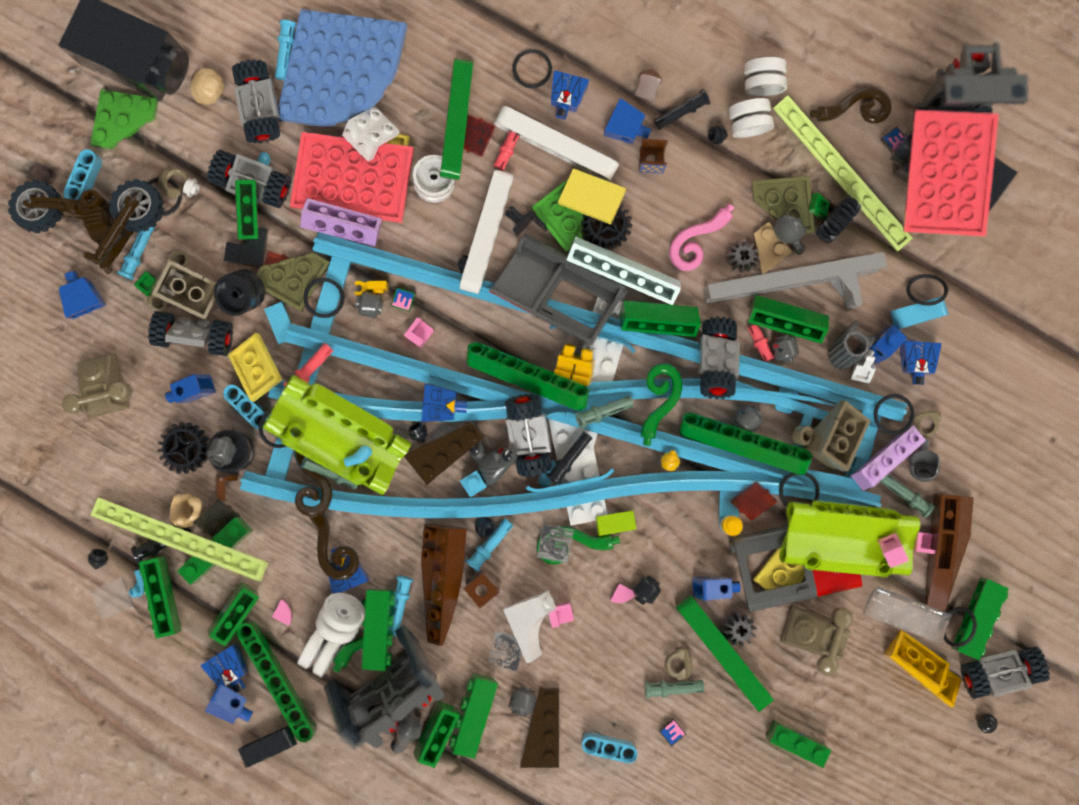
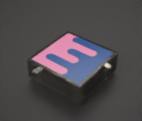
M895 127L880 140L892 154L904 135L898 127Z
M674 718L659 729V732L671 747L686 735Z

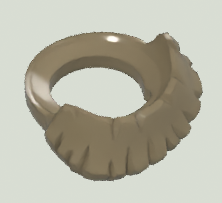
M165 168L159 174L160 187L168 197L177 198L182 195L184 185L181 188H171L167 181L174 175L181 176L184 182L187 181L188 177L181 170H168Z
M937 411L918 413L915 415L911 426L914 425L923 437H929L938 430L942 416ZM924 417H930L934 422V428L929 433H923L920 430V423Z
M676 648L675 652L670 653L665 660L666 673L671 677L677 678L678 681L688 679L692 671V658L688 650ZM676 657L682 659L684 663L683 669L678 673L672 672L670 668L672 659Z

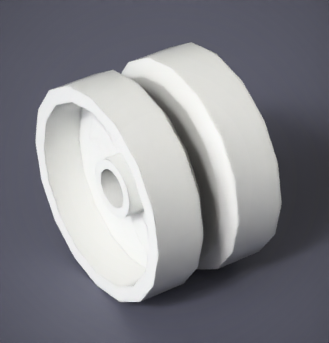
M762 57L746 62L744 65V75L748 79L744 82L745 93L760 97L773 96L787 90V78L783 75L787 72V62L778 57Z
M766 98L750 99L729 107V119L734 122L731 125L732 136L735 138H746L772 130L775 126L773 117L768 115L771 111L770 100Z
M439 155L423 157L417 162L413 170L415 192L426 202H442L450 197L454 190V179L440 177L442 156Z
M331 594L325 599L322 609L317 616L315 622L316 629L322 637L333 643L344 644L350 642L355 638L364 620V606L358 599L349 594Z
M316 630L306 643L298 665L307 669L316 660L313 673L322 678L342 644L331 641L325 643L326 639Z

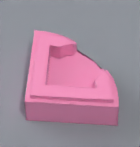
M619 583L610 601L624 603L632 599L635 594L631 589Z
M281 599L272 617L288 626L292 622V612L289 604Z

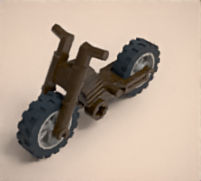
M139 179L128 180L124 182L125 184H120L117 187L118 189L113 191V197L109 202L92 189L86 190L79 200L60 198L62 197L60 193L46 182L32 180V182H24V185H19L16 188L17 190L12 192V198L8 201L10 206L8 212L12 215L11 219L18 226L34 233L49 231L48 229L54 228L57 221L59 222L62 217L82 220L90 238L99 245L94 254L88 251L85 252L84 258L96 265L100 264L99 267L106 274H111V264L119 256L131 235L134 234L133 232H146L150 227H155L157 225L156 222L161 220V214L164 213V200L154 186L144 180L141 182ZM143 194L148 197L147 199L141 201ZM149 203L148 209H146L144 205ZM109 211L113 215V224H111ZM35 213V218L29 219Z

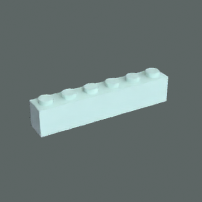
M576 236L568 252L567 261L673 305L681 289V281Z

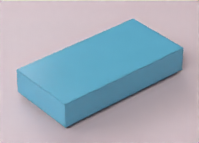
M283 302L264 309L279 345L285 343L287 335L285 332L289 329L291 323Z

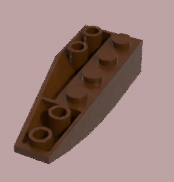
M934 494L933 503L935 508L932 514V541L930 549L935 550V554L929 553L925 609L946 611L971 536L974 497Z
M424 524L421 567L427 642L443 646L455 612L461 587L467 528L451 525Z

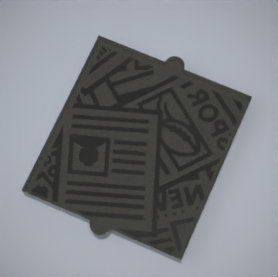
M218 499L193 523L202 529L204 534L207 533L214 537L234 518L240 517V515L232 509L231 505H226Z

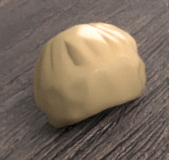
M201 69L192 74V81L189 87L194 99L203 105L215 103L224 91L225 84L221 76L211 69Z
M190 493L176 494L170 507V523L179 528L195 525L196 520L198 522L202 513V501L200 498Z

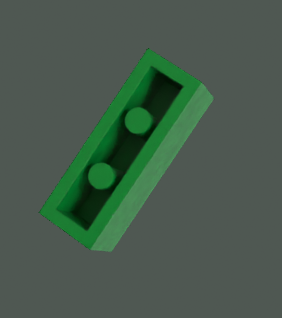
M235 180L237 238L258 239L256 180Z
M240 582L208 628V636L226 646L259 599L258 592L245 583Z
M442 701L436 702L413 751L418 763L432 768L436 767L460 717L455 706Z
M773 720L766 735V739L770 743L824 768L832 751L827 745Z

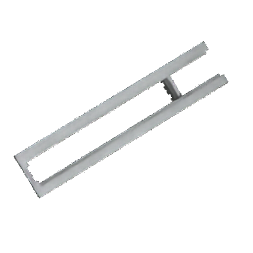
M884 252L708 284L703 289L705 305L829 282L843 298L845 309L850 311L862 304L857 277L875 274L879 272V269L886 268L887 264Z

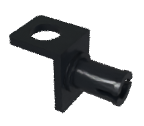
M514 206L509 207L511 212L508 209L505 212V216L516 224L512 229L516 236L532 221L545 232L548 230L546 225L531 211L523 216Z

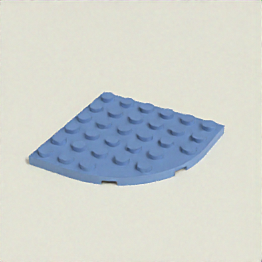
M301 9L278 107L280 117L276 119L312 126H334L337 123L348 122L349 119L370 110L384 96V91L394 80L400 63L408 25L405 22Z

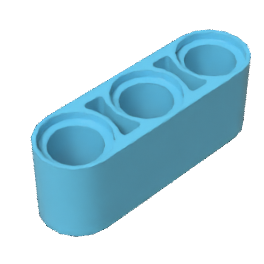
M86 149L80 152L63 192L65 199H73L74 193L78 191V196L75 200H79L86 190L92 189L102 166L101 157L93 151ZM93 157V161L88 164V159ZM86 174L85 179L80 181L81 176Z
M941 297L934 298V299H931V300H928V301H924V302L935 301V300H938V299L941 298ZM945 300L936 305L930 306L910 305L891 311L890 315L893 325L897 329L943 317L949 315Z
M228 385L223 392L224 398L253 427L259 429L258 418L264 415L266 411L256 401H250L243 388L236 385ZM233 389L238 391V396L235 399L231 397ZM247 402H250L252 405V409L249 412L244 410V405Z
M592 732L585 733L581 739L583 751L587 754L624 763H632L637 759L636 747L630 741ZM592 739L596 743L593 747H587L585 742ZM607 744L614 745V749L610 752L605 751L604 747ZM627 748L633 750L630 756H625L623 752Z

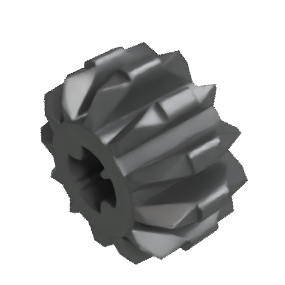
M744 240L742 244L737 241L735 246H730L731 252L727 253V257L732 258L728 261V264H735L732 267L733 270L739 267V273H742L744 268L747 272H750L751 267L755 268L757 266L755 261L760 259L759 256L754 255L759 252V249H752L754 243L747 246V240ZM743 253H745V254H746L745 259H744V260H741V259H740L741 255H742Z
M736 613V619L729 616L732 622H725L724 625L729 628L723 630L725 634H729L726 639L728 641L733 640L732 644L734 646L739 642L740 646L744 647L745 640L751 644L752 642L749 637L756 638L752 631L757 630V627L751 626L754 620H748L747 614H744L741 618L740 613ZM740 625L744 628L742 634L736 631Z

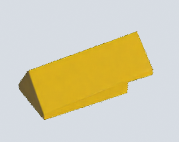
M901 629L884 654L940 701L952 708L955 704L962 679L949 671L950 663Z

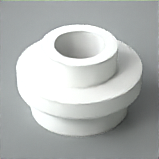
M187 179L183 192L188 197L197 195L200 188L198 180Z

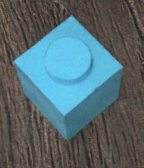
M478 470L460 481L470 497L488 487Z

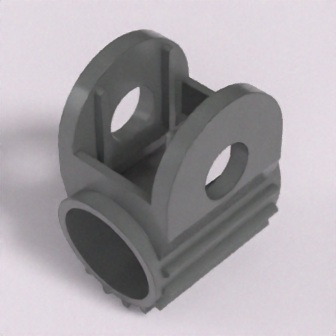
M857 320L851 322L828 349V360H830L831 365L833 364L839 370H845L863 358L876 340L874 335L871 334L868 338L857 329L859 326ZM851 336H855L862 341L855 351L846 344L847 339Z

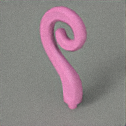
M728 204L725 209L720 208L710 221L688 227L676 235L669 250L670 260L674 267L682 271H691L702 263L704 254L698 244L688 243L683 247L684 253H689L690 251L695 253V259L691 262H685L680 258L679 250L681 245L693 236L715 232L723 228L733 217L731 212L734 207Z

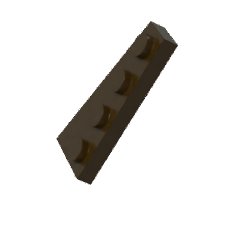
M472 422L407 453L404 458L425 484L428 485L486 436Z
M559 688L539 689L520 768H559Z

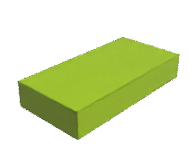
M633 510L595 517L598 536L637 530Z

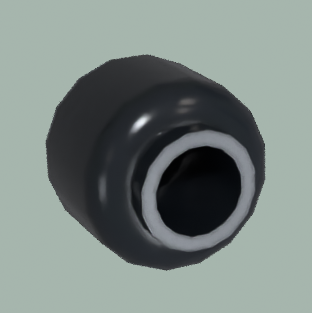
M649 575L640 577L632 589L636 595L634 599L642 605L645 603L653 604L661 592L660 583Z

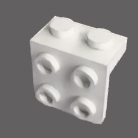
M372 107L370 110L349 119L342 136L369 162L374 159L378 147L397 137L399 130L376 107Z

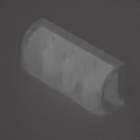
M876 587L872 591L863 611V615L939 644L942 643L951 618V614L881 587Z

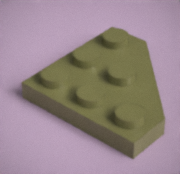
M809 176L751 182L753 202L771 217L777 220L780 216L787 214L794 218H799L802 220L803 227H806L805 234L815 233L813 213L809 211L812 199Z
M315 253L305 254V256L261 266L257 275L261 278L267 293L302 312L305 308L304 292L306 287L313 280L323 277L330 262ZM319 283L313 285L309 290L308 301Z

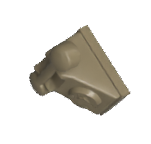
M173 250L168 255L167 261L162 264L151 286L152 291L147 297V305L153 311L162 312L167 307L168 302L206 320L215 301L214 287L216 282L186 268L190 261L188 254L182 250Z
M116 353L76 362L79 396L68 394L63 398L62 407L65 412L77 414L83 410L89 414L90 418H95L130 408L128 400L133 394V389L128 383L123 382L122 375L119 373L121 371Z
M840 400L815 429L809 426L796 427L792 435L793 441L797 445H803V449L811 452L813 457L819 460V463L825 464L828 468L848 471L871 420L847 401Z
M792 605L780 642L822 656L817 661V669L824 675H833L838 670L837 660L843 659L844 649L848 637L851 635L849 627L853 623L852 613L843 607H838L833 610L830 618Z

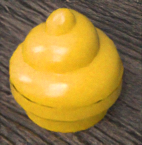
M671 450L661 457V466L664 469L674 471L679 467L680 459L675 450Z

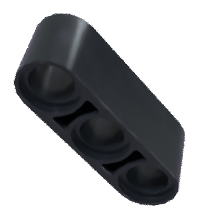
M286 726L238 749L245 768H248L290 749L297 744V741L290 726Z

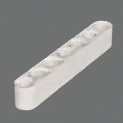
M502 106L494 122L500 129L506 132L512 131L516 135L518 134L520 139L605 181L610 182L619 166L615 160L507 106Z
M494 170L460 283L461 290L479 294L514 174Z

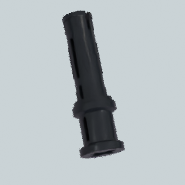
M701 89L700 93L691 98L687 97L683 104L655 118L654 122L658 125L657 128L661 130V128L688 113H695L698 108L711 104L705 90Z
M583 431L565 456L556 461V466L550 473L546 474V477L560 486V481L567 473L571 472L572 464L593 438Z
M189 527L181 528L185 531L191 532ZM149 539L145 544L131 547L133 557L139 563L150 555H157L159 550L168 546Z

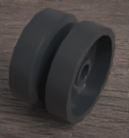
M239 269L218 279L214 287V297L219 308L226 314L240 316L262 304L265 297V288L261 278L255 272L248 269Z
M223 430L216 433L210 439L207 451L213 439L226 436L233 440L232 443L236 446V452L231 463L219 467L210 463L215 469L221 472H239L252 464L255 457V446L253 440L247 434L236 430Z

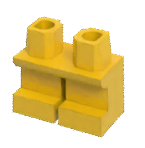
M566 343L562 353L558 355V362L554 373L589 386L592 383L596 361L593 359L594 350L583 348L581 356L574 355L576 346Z

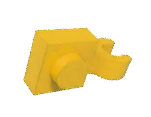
M387 281L354 282L355 286H362L360 292H355L356 296H361L364 291H370L379 295L384 294V291H389Z

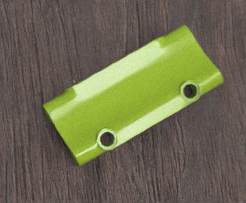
M294 374L287 382L281 396L262 426L266 431L281 438L285 446L324 466L353 484H363L381 495L388 489L400 460L406 455L411 446V442L397 434L394 435L393 428L389 424L319 384L309 385V383ZM368 446L372 449V455L365 462L349 467L344 464V458L354 455L360 447Z
M814 501L811 506L795 502L788 504L786 511L788 529L779 553L782 563L805 565V568L809 570L887 577L891 574L909 576L912 573L913 549L917 533L920 529V519L917 516L900 515L897 511L886 508L825 501ZM897 533L909 561L890 568L878 540Z

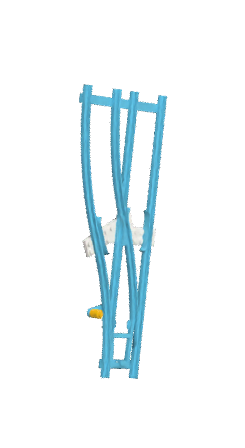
M320 232L314 238L313 251L332 256L326 278L336 281L342 289H344L352 262L530 314L490 293L489 290L493 288L495 283L483 280L479 294L460 289L463 276L461 273ZM324 282L315 312L329 314L337 309L341 297L339 290L332 283ZM597 297L593 312L550 299L547 305L593 328L606 309L608 302ZM619 301L593 346L584 342L583 348L594 350L593 359L596 361L592 383L587 386L590 391L587 406L584 410H580V412L587 411L592 406H603L610 401H616L626 396H630L632 400L661 399L670 396L672 391L671 379H654V383L658 387L664 381L669 382V390L662 395L652 393L647 388L646 379L613 381L623 346L629 349L631 353L636 352L630 345L633 344L699 363L700 343L674 335L621 331L619 312L623 302ZM335 315L330 318L314 316L310 329L290 323L289 329L285 332L287 334L285 342L304 347L298 366L299 370L325 342L334 350L330 354L332 356L485 400L468 402L467 413L455 412L454 420L434 422L507 418L505 407L507 399L513 396L517 397L520 394L536 395L533 392L527 393L330 335ZM553 325L549 326L551 330L557 328ZM739 355L740 376L780 387L779 392L765 391L736 381L735 395L731 396V398L725 397L723 400L774 404L775 409L788 414L795 411L802 414L799 426L811 427L813 418L822 421L829 412L796 400L829 406L835 405L815 398L836 404L840 400H845L871 420L848 471H844L843 476L808 470L807 473L811 474L819 484L820 495L818 501L881 508V496L862 491L850 475L871 457L878 430L874 421V409L883 396ZM320 366L309 377V385L315 384ZM682 379L683 388L680 398L710 399L708 396L704 397L703 394L701 395L700 379ZM281 381L269 391L268 397L278 400L285 388L283 385L285 381ZM335 393L379 419L421 421L423 402L374 399ZM798 393L805 394V395L812 396V397L800 396V395H798ZM540 396L542 413H545L546 418L549 420L557 460L565 456L583 431L593 438L572 464L571 472L563 477L560 486L555 485L540 489L527 486L526 489L533 493L446 499L388 497L332 490V501L328 509L392 517L471 518L514 515L567 507L570 525L595 521L596 516L608 515L604 499L659 492L714 490L719 491V528L723 533L735 536L743 528L742 521L739 519V505H737L739 503V499H737L739 491L749 492L747 489H750L751 492V489L754 488L757 489L756 493L760 491L759 493L767 492V494L779 495L781 481L791 472L661 431H657L656 438L651 439V446H644V438L640 437L642 426L609 416L602 418L599 423L594 422L581 429L575 418V413L579 412L578 410ZM893 399L884 401L878 410L879 422L881 417L902 422L904 415L907 414V410H905L907 403ZM597 434H601L663 453L675 450L680 458L718 468L720 471L664 472L605 479L614 470L611 468L606 474L599 476L594 444ZM277 437L275 444H283L281 438ZM794 443V446H797V447H800V448L803 447V445H797V444ZM289 447L273 449L265 476L245 471L243 478L240 480L242 482L241 490L295 503V496L300 489L313 486L285 481L293 457V449ZM795 475L785 482L783 487L784 496L811 500L815 498V485L808 477ZM313 487L319 492V499L317 501H314L311 496H305L303 499L304 504L312 507L319 504L322 499L321 488Z

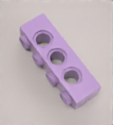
M307 198L301 213L300 227L375 247L380 235L382 218Z
M913 425L907 431L894 437L850 476L863 491L874 487L926 440Z

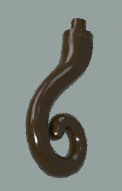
M863 88L852 92L834 106H818L817 110L810 111V117L817 118L818 122L831 121L844 114L857 101L864 98H872L880 103L881 112L876 116L870 114L869 109L875 106V102L870 100L862 104L860 113L866 122L878 124L888 118L891 113L892 104L889 97L883 91L875 88Z
M293 450L294 459L298 467L318 483L322 491L320 503L309 507L304 504V497L311 496L314 501H317L319 499V492L313 487L300 489L295 496V506L301 514L307 517L322 515L329 508L332 501L331 485L325 476L302 468L301 465L306 456Z
M325 513L317 517H309L318 532L317 557L323 572L335 580L351 578L359 567L357 552L349 546L338 547L332 556L334 564L340 566L342 564L341 556L344 554L350 557V564L346 569H335L328 560L330 535L328 518Z

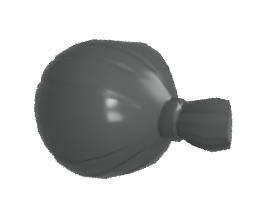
M787 214L780 216L775 221L773 228L776 237L781 242L792 243L795 253L801 255L805 251V245L800 242V239L805 235L806 227H803L802 220L799 218H794Z
M925 439L926 441L919 446V451L915 452L910 458L909 472L918 481L929 482L934 480L940 472V458L935 452L928 449L929 439Z

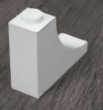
M549 591L518 601L503 609L526 663L532 662L542 655L539 645V628L544 617L556 609Z

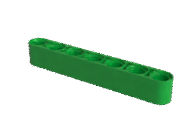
M454 58L440 169L441 178L460 179L473 61Z
M472 342L468 345L466 356L468 366L574 410L580 411L586 408L590 392L587 386L484 344Z
M685 413L679 428V433L685 438L799 475L807 473L813 458L812 453L806 449L695 413Z
M689 595L676 606L677 610L756 710L760 712L772 703L774 699L694 598Z
M254 621L242 623L237 629V636L295 737L300 742L310 741L316 733L315 723L258 625ZM245 626L251 628V635L244 633ZM254 643L261 645L260 652L254 650ZM264 660L270 661V669L264 667ZM273 677H278L281 680V684L275 685ZM284 693L290 696V702L283 700L282 695ZM292 711H298L300 719L294 718ZM303 727L310 730L309 736L302 733Z

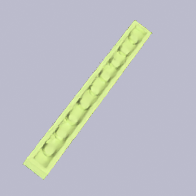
M788 95L773 108L775 113L843 191L858 200L861 204V211L896 251H899L913 239L908 232H903V226Z
M99 497L90 515L257 581L262 580L268 565L266 561Z

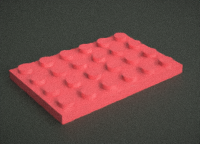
M914 111L903 232L986 236L999 114Z
M301 132L290 207L303 209L307 198L382 218V221L403 223L414 148L384 143L378 147L374 159L368 162L343 137Z

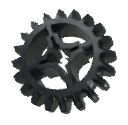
M850 195L844 197L817 228L816 235L819 236V239L827 244L833 242L861 210V204L858 200Z
M620 204L613 222L610 224L612 227L607 226L603 230V221L596 219V222L599 224V229L596 233H594L591 227L592 217L583 214L586 220L581 221V225L587 227L582 229V233L588 232L585 235V239L592 238L590 243L594 244L597 242L599 247L602 244L606 250L608 245H610L612 250L615 249L614 243L620 247L622 245L620 239L626 242L627 237L625 235L631 234V231L628 229L633 226V224L627 223L632 217L625 216L629 210L625 209L622 211L624 205ZM617 216H619L622 222L621 232L614 224ZM605 233L616 235L610 239L601 238Z
M180 422L179 427L177 424H172V429L166 428L165 430L168 435H160L164 441H158V444L162 445V449L157 450L158 452H163L159 459H166L163 465H170L169 470L174 471L176 469L178 474L182 471L184 474H189L190 470L196 472V466L202 468L203 464L201 461H208L204 457V455H207L206 447L208 445L207 443L205 444V441L209 439L208 436L202 437L205 431H198L199 426L195 425L192 427V423L189 422L186 426L184 422ZM188 432L196 440L187 441V439L183 437L182 433ZM175 438V446L171 449L172 441ZM184 445H189L187 446V448H185V451H179L182 450L181 448H183ZM198 447L197 454L193 459V450ZM181 455L187 463H179L173 456Z

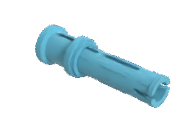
M280 20L279 22L281 29L280 36L277 37L279 51L275 78L279 80L286 79L290 48L294 42L293 33L297 24L290 20Z
M150 227L146 232L140 231L129 254L124 256L123 259L125 261L121 269L117 271V274L133 281V274L137 266L141 264V255L155 229L154 227Z
M504 518L482 546H477V551L470 559H466V562L479 572L482 564L491 558L492 551L514 526Z
M400 575L396 577L398 581L396 590L393 592V595H396V604L392 608V614L395 615L394 626H391V634L396 636L395 630L401 627L406 600L410 598V585L414 580L413 578Z

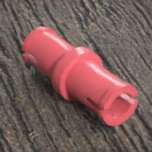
M509 131L503 146H500L499 155L493 164L498 170L504 171L510 156H513V149L520 137L518 134L516 135V133Z
M758 325L748 327L747 329L754 341L753 345L758 349L763 362L775 358L767 343L769 341L764 337Z

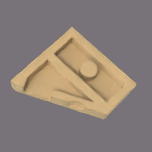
M769 222L753 234L756 249H759V252L756 254L760 257L761 274H765L792 252L786 243L781 242L776 237L774 229Z

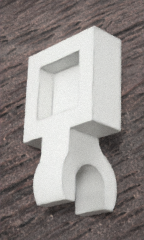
M868 349L863 357V361L855 363L850 374L851 380L870 383L876 370V365L873 364L875 356H873L874 350Z

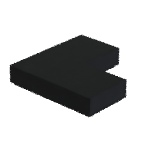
M258 228V239H246L245 245L226 242L224 261L257 267L263 266L269 230Z

